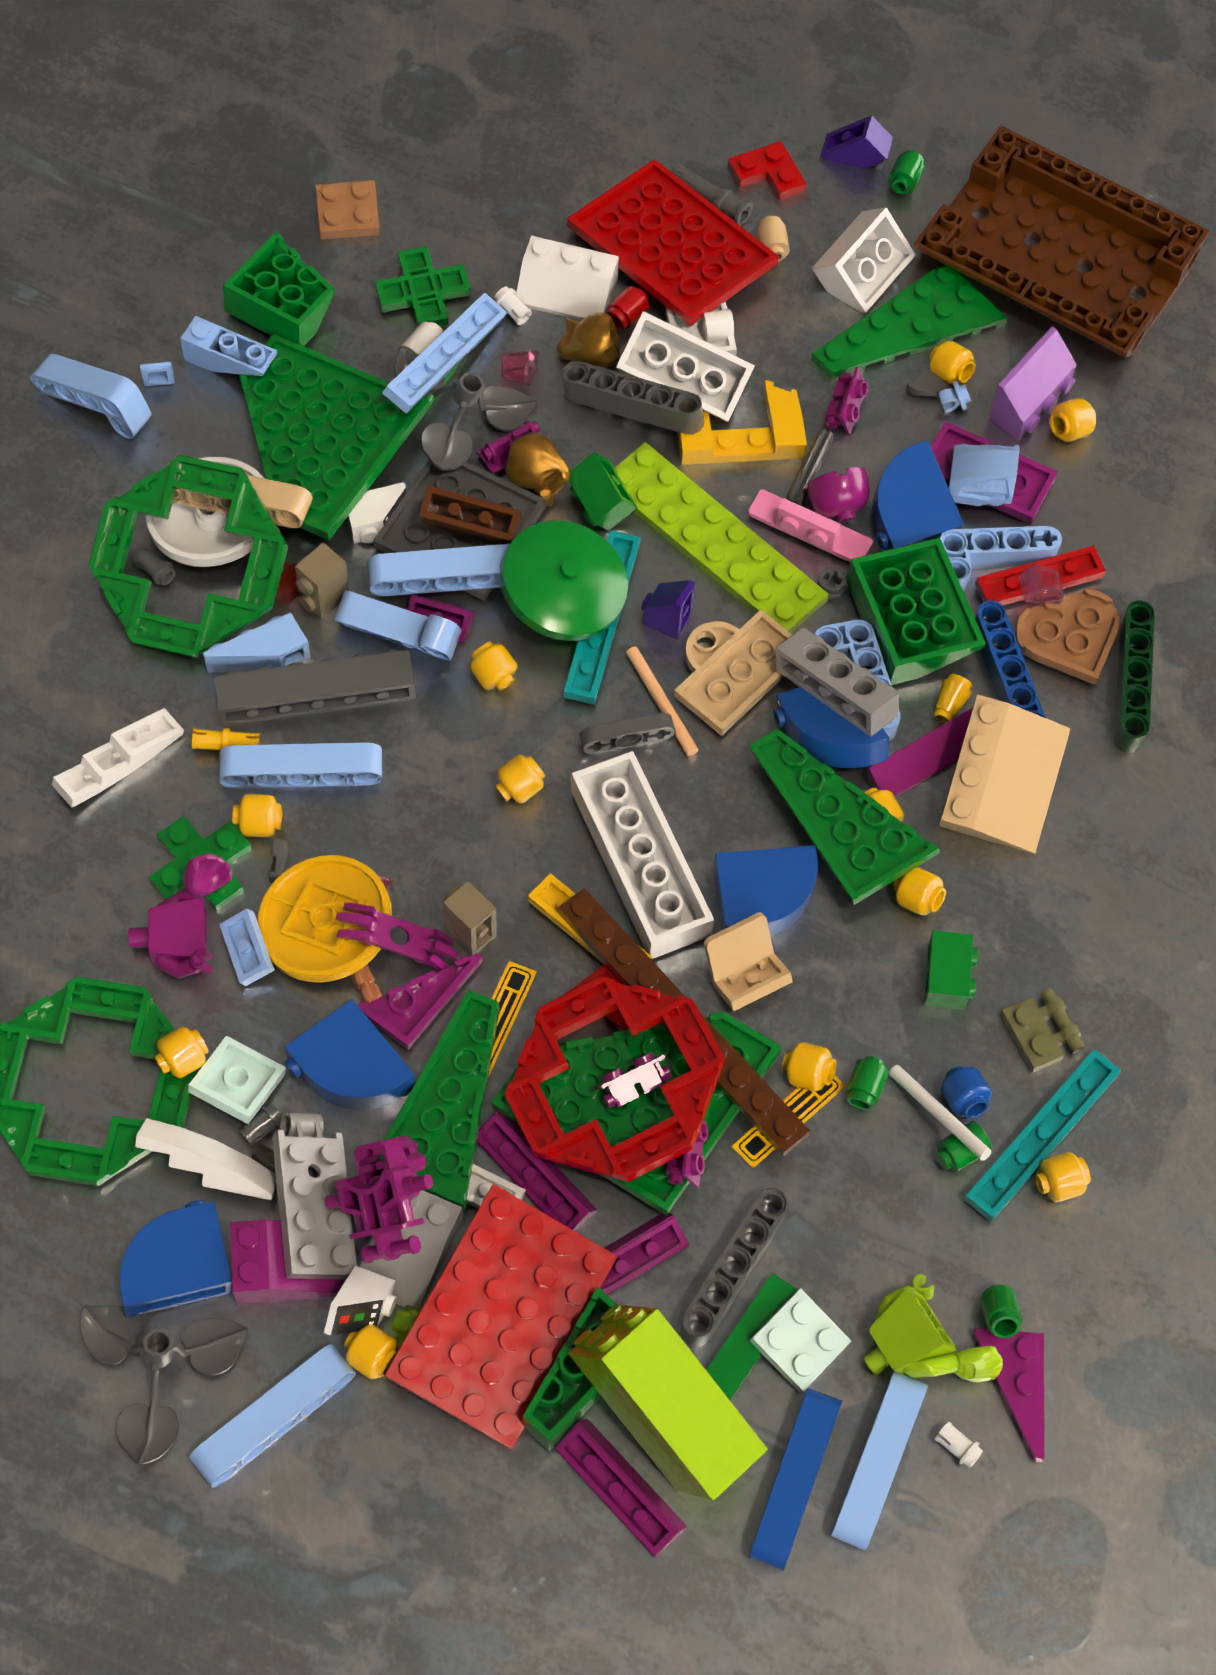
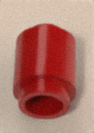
M629 286L608 305L606 314L611 316L616 330L622 331L624 328H630L640 318L642 312H646L649 309L648 297L642 289Z

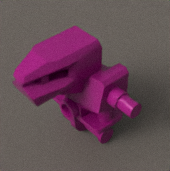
M407 1135L357 1146L354 1151V1157L359 1176L339 1180L336 1184L338 1193L328 1195L325 1198V1205L329 1210L341 1208L342 1212L354 1215L357 1232L349 1234L350 1240L374 1236L375 1245H365L361 1250L362 1259L366 1263H372L378 1259L386 1261L396 1260L403 1254H417L421 1249L419 1238L417 1236H410L408 1239H403L401 1229L424 1223L423 1218L414 1219L410 1201L416 1198L420 1191L431 1189L433 1179L429 1174L417 1176V1171L425 1169L426 1156L417 1150L418 1143L416 1140ZM379 1154H384V1161L380 1160Z

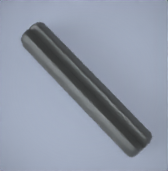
M825 429L818 431L787 493V500L802 506L807 495L806 486L808 487V482L815 479L833 442L834 435L831 431H826Z

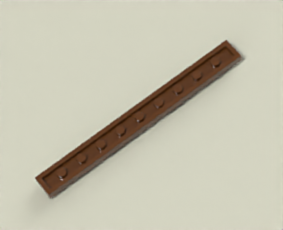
M585 888L558 907L559 915L624 985L633 987V984L659 990L664 995L676 998L678 996L686 997ZM702 1015L725 1058L716 1085L784 1157L810 1136V1129ZM664 1021L660 1022V1024H661V1025L666 1029V1031L671 1035V1033L669 1032V1030H668V1028H667L665 1022H664Z

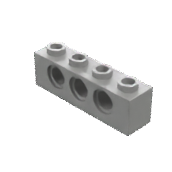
M802 628L776 647V666L778 672L868 736H873L898 717L899 693L891 685L885 684L873 676L869 670L854 663L843 652L837 651L828 645L820 636L814 635L807 629Z

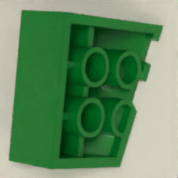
M277 231L223 285L224 311L271 336L276 334L302 346H305L317 333L334 295V288L312 266L308 267L300 259V254L293 247L290 249L283 242V237Z

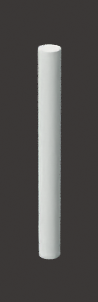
M895 1065L891 1068L889 1075L980 1160H986L990 1156L991 1150L902 1067Z

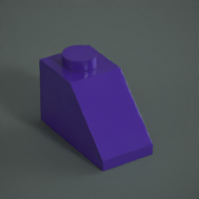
M871 115L827 133L820 156L824 160L865 169L887 160L893 137Z
M685 580L659 583L654 593H648L642 603L641 610L644 611L643 624L678 640L692 616L695 582Z

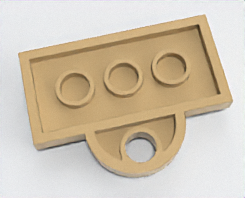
M759 610L740 629L732 624L721 621L707 622L698 626L689 635L685 649V660L692 674L674 690V697L721 736L724 735L785 677L777 671L776 647L793 635L763 610ZM700 638H709L714 642V645L709 648H703L698 645L697 641Z

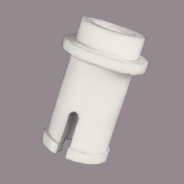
M505 286L496 293L494 300L508 312L517 325L524 324L529 319L528 316L532 315V311L516 296V291L513 288L509 289Z
M948 1422L934 1439L960 1460L959 1465L961 1466L965 1464L968 1468H971L983 1453V1450L978 1447L980 1445L978 1441L973 1443L956 1429L951 1422Z

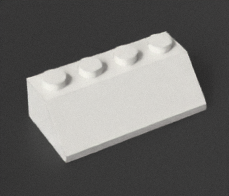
M643 311L616 368L638 378L694 393L701 398L704 411L728 422L755 365Z

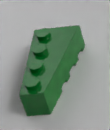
M598 1286L586 1309L575 1324V1328L567 1342L559 1352L551 1370L546 1375L523 1415L522 1424L525 1426L524 1429L548 1451L559 1442L601 1397L596 1388L568 1354L576 1347L574 1341L583 1332L589 1329L594 1331L603 1323L601 1319L603 1314L617 1305Z

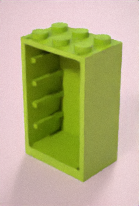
M628 1305L613 1306L601 1317L603 1323L594 1331L589 1329L583 1332L574 1341L576 1347L568 1353L675 1490L714 1501L768 1450L657 1308Z

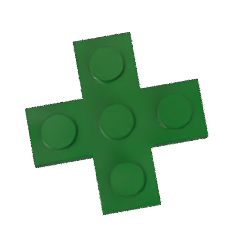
M427 246L399 251L398 261L403 276L375 281V289L382 313L412 307L417 326L422 322H434L440 327L449 325L443 301L471 295V287L464 264L434 270Z
M182 816L156 834L158 841L174 860L148 877L149 882L160 896L166 900L185 887L183 881L184 871L192 858L213 854L216 857H221L230 865L251 851V844L232 821H229L203 839L186 817ZM232 874L230 882L204 897L218 911L243 894L244 889Z

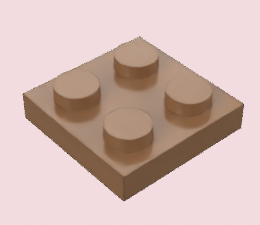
M375 180L315 184L321 240L380 235Z

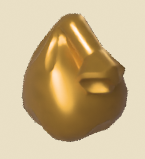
M596 312L588 315L581 322L567 318L566 333L557 345V352L561 358L581 361L603 368L615 365L621 358L620 342L611 316L604 312Z
M540 433L526 434L517 438L512 443L505 469L508 479L519 487L534 489L537 496L546 499V506H552L557 492L570 481L571 471L554 444Z

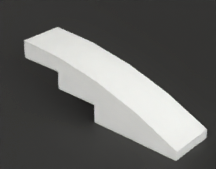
M163 708L112 733L109 743L82 755L81 764L54 776L52 786L69 806L73 808L112 786L151 760L182 736L184 730L167 710Z
M146 1118L136 1135V1148L170 1154L169 1167L203 1174V1187L266 1200H272L277 1190L275 1173L252 1158L209 1137L182 1127Z

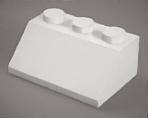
M886 207L862 211L812 267V270L829 294L857 311L866 313L916 254Z
M531 236L523 257L516 296L529 309L579 321L596 312L606 313L618 279L619 256Z

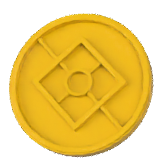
M340 855L317 856L288 868L266 891L257 915V922L271 962L280 971L292 978L314 983L339 980L354 974L366 966L378 954L381 948L374 945L367 946L356 940L337 938L339 930L365 929L337 920L336 915L337 913H353L343 910L344 903H355L373 906L377 911L392 916L390 897L379 876L364 863Z

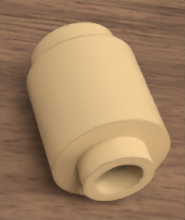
M767 216L761 219L756 229L757 239L778 255L779 262L790 252L786 225L777 216Z

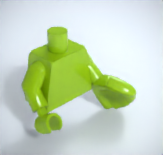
M918 1274L914 1277L913 1286L905 1285L883 1297L874 1318L875 1322L869 1329L878 1347L864 1357L867 1366L874 1374L878 1375L888 1366H891L895 1372L910 1376L911 1378L937 1377L954 1372L960 1378L974 1383L996 1379L1000 1374L1003 1360L1001 1354L997 1352L994 1346L963 1349L954 1353L957 1351V1348L927 1303L934 1296V1285L920 1288L926 1284V1276L924 1274Z

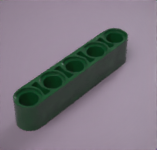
M1142 600L1131 602L1127 606L1120 625L1114 740L1116 746L1126 753L1139 751L1150 729L1155 611L1149 603ZM1132 646L1138 647L1140 650H1136ZM1130 674L1137 675L1139 678H1134ZM1128 702H1133V703L1137 704L1138 706H1137V707L1132 706V705L1129 704ZM1127 730L1134 731L1137 735H1132Z

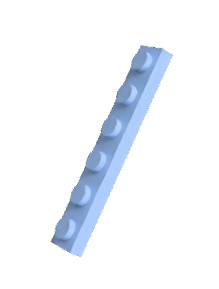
M484 293L390 382L382 394L407 414L505 318L508 312Z

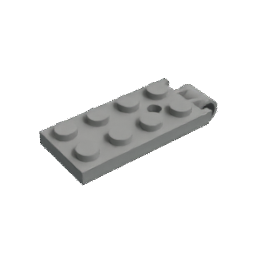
M284 1112L280 1119L279 1130L274 1132L272 1137L286 1278L347 1279L353 1268L357 1266L354 1239L350 1240L349 1234L353 1233L351 1214L342 1212L341 1208L329 1210L325 1205L326 1196L338 1193L336 1188L337 1182L347 1179L342 1133L336 1132L331 1138H323L324 1123L319 1113ZM308 1167H313L316 1170L317 1178L309 1175Z

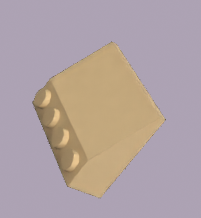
M977 694L939 827L1035 854L1071 728L1010 703Z

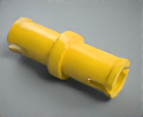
M193 728L192 749L221 750L223 747L231 745H260V733L231 732L230 728H223V731Z

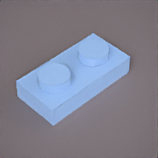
M245 909L219 924L240 984L247 986L274 971L254 911Z

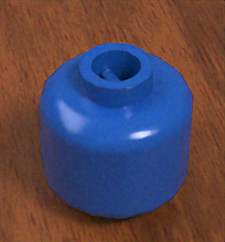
M957 1066L947 1072L940 1088L941 1094L950 1110L958 1117L973 1119L982 1115L989 1108L992 1097L991 1089L981 1072L975 1067Z

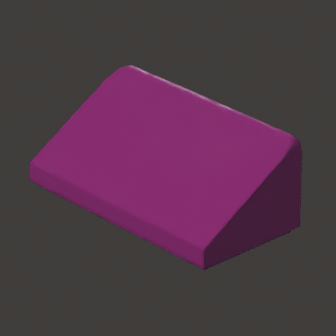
M411 594L407 608L409 611L427 617L432 614L455 622L462 629L458 639L461 642L466 641L476 611Z

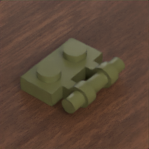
M1052 988L1040 994L1046 1004L1041 1008H1038L1033 998L1030 997L1002 1009L1000 1013L1031 1073L1061 1061L1064 1054L1060 1046L1068 1044L1073 1054L1085 1048L1080 1039L1081 1032L1076 1024L1072 1025L1065 1012L1067 1007L1062 998H1057ZM1053 1017L1060 1032L1052 1034L1045 1020Z

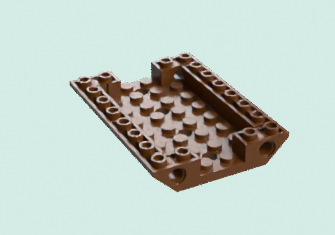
M1000 125L973 162L969 180L950 206L942 204L915 241L913 248L1126 358L1134 355L1189 273L1210 230ZM982 213L987 218L977 219L972 214ZM1033 239L1038 244L1030 246L1027 245L1024 242V240ZM1086 266L1090 271L1083 273L1078 271L1076 267ZM1138 293L1143 299L1135 300L1129 294Z

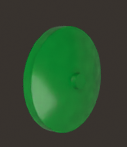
M560 520L545 521L526 528L513 539L501 564V588L511 610L528 627L553 639L578 641L599 635L613 624L626 602L628 579L621 558L602 536L577 523Z

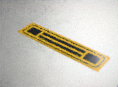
M512 961L508 962L491 998L499 1002L500 1011L489 1075L537 973L535 970Z
M834 1075V1079L829 1086L825 1085L819 1091L798 1087L783 1102L805 1123L846 1085ZM755 1126L731 1146L752 1168L757 1166L775 1150L772 1144Z

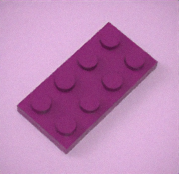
M945 421L932 443L931 449L949 488L954 445L998 444ZM1019 454L1017 477L1011 504L1004 503L1000 506L986 505L1031 525L1052 487L1058 471Z

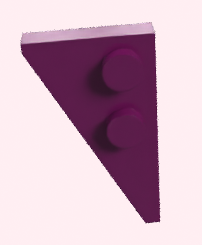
M478 953L473 956H465L454 961V965L437 973L433 970L409 981L403 987H395L386 991L387 995L367 1004L365 1001L358 1004V1007L374 1026L409 1050L483 962V956Z
M975 1328L973 1331L975 1343H978L980 1347L994 1346L997 1352L1001 1354L1003 1366L996 1378L999 1387L998 1391L1011 1417L1014 1416L1023 1435L1022 1440L1027 1450L1033 1455L1035 1462H1043L1045 1459L1044 1333L1018 1331L1016 1335L1010 1338H998L989 1329Z

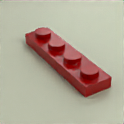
M1093 545L977 577L975 585L983 602L993 600L1004 606L1104 578L1106 570Z

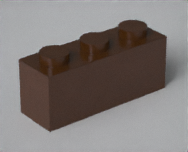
M429 485L427 486L419 514L423 524L496 544H511L519 533L523 519L521 510Z

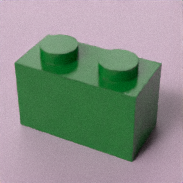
M593 452L571 470L569 482L572 486L569 487L570 492L579 502H582L586 509L583 511L584 516L593 526L598 525L606 530H610L637 508L609 459Z
M932 930L928 942L924 1006L965 1010L969 998H975L976 979L971 978V967L976 968L978 947H973L972 934Z

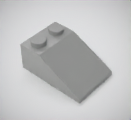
M423 1190L410 1202L414 1219L423 1218L424 1223L401 1229L403 1239H408L410 1236H417L421 1243L420 1252L417 1254H403L398 1259L391 1261L378 1259L372 1263H366L362 1259L360 1268L396 1280L392 1295L397 1296L395 1306L415 1315L419 1314L463 1222V1207ZM372 1235V1237H371L370 1242H369L368 1245H371V1246L375 1245V1240H374V1236H373V1235Z

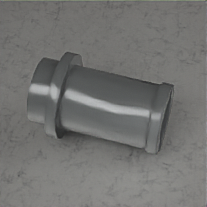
M147 548L141 549L136 554L134 565L153 577L154 583L167 585L173 580L175 570L172 563L168 561L163 562Z
M272 1103L267 1107L263 1105L261 1107L262 1111L249 1124H245L242 1128L238 1129L241 1136L251 1147L275 1127L279 1129L282 1114Z

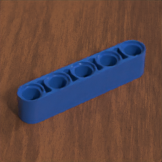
M993 600L981 603L975 619L986 646L980 649L998 700L1046 718L1005 608L1002 604ZM984 619L992 620L994 623L987 622ZM994 646H1000L1005 650H999ZM1004 673L1012 674L1015 677H1008ZM1014 701H1021V702H1023L1025 705H1019V704L1015 703Z
M807 1388L749 1553V1558L784 1571L842 1400Z

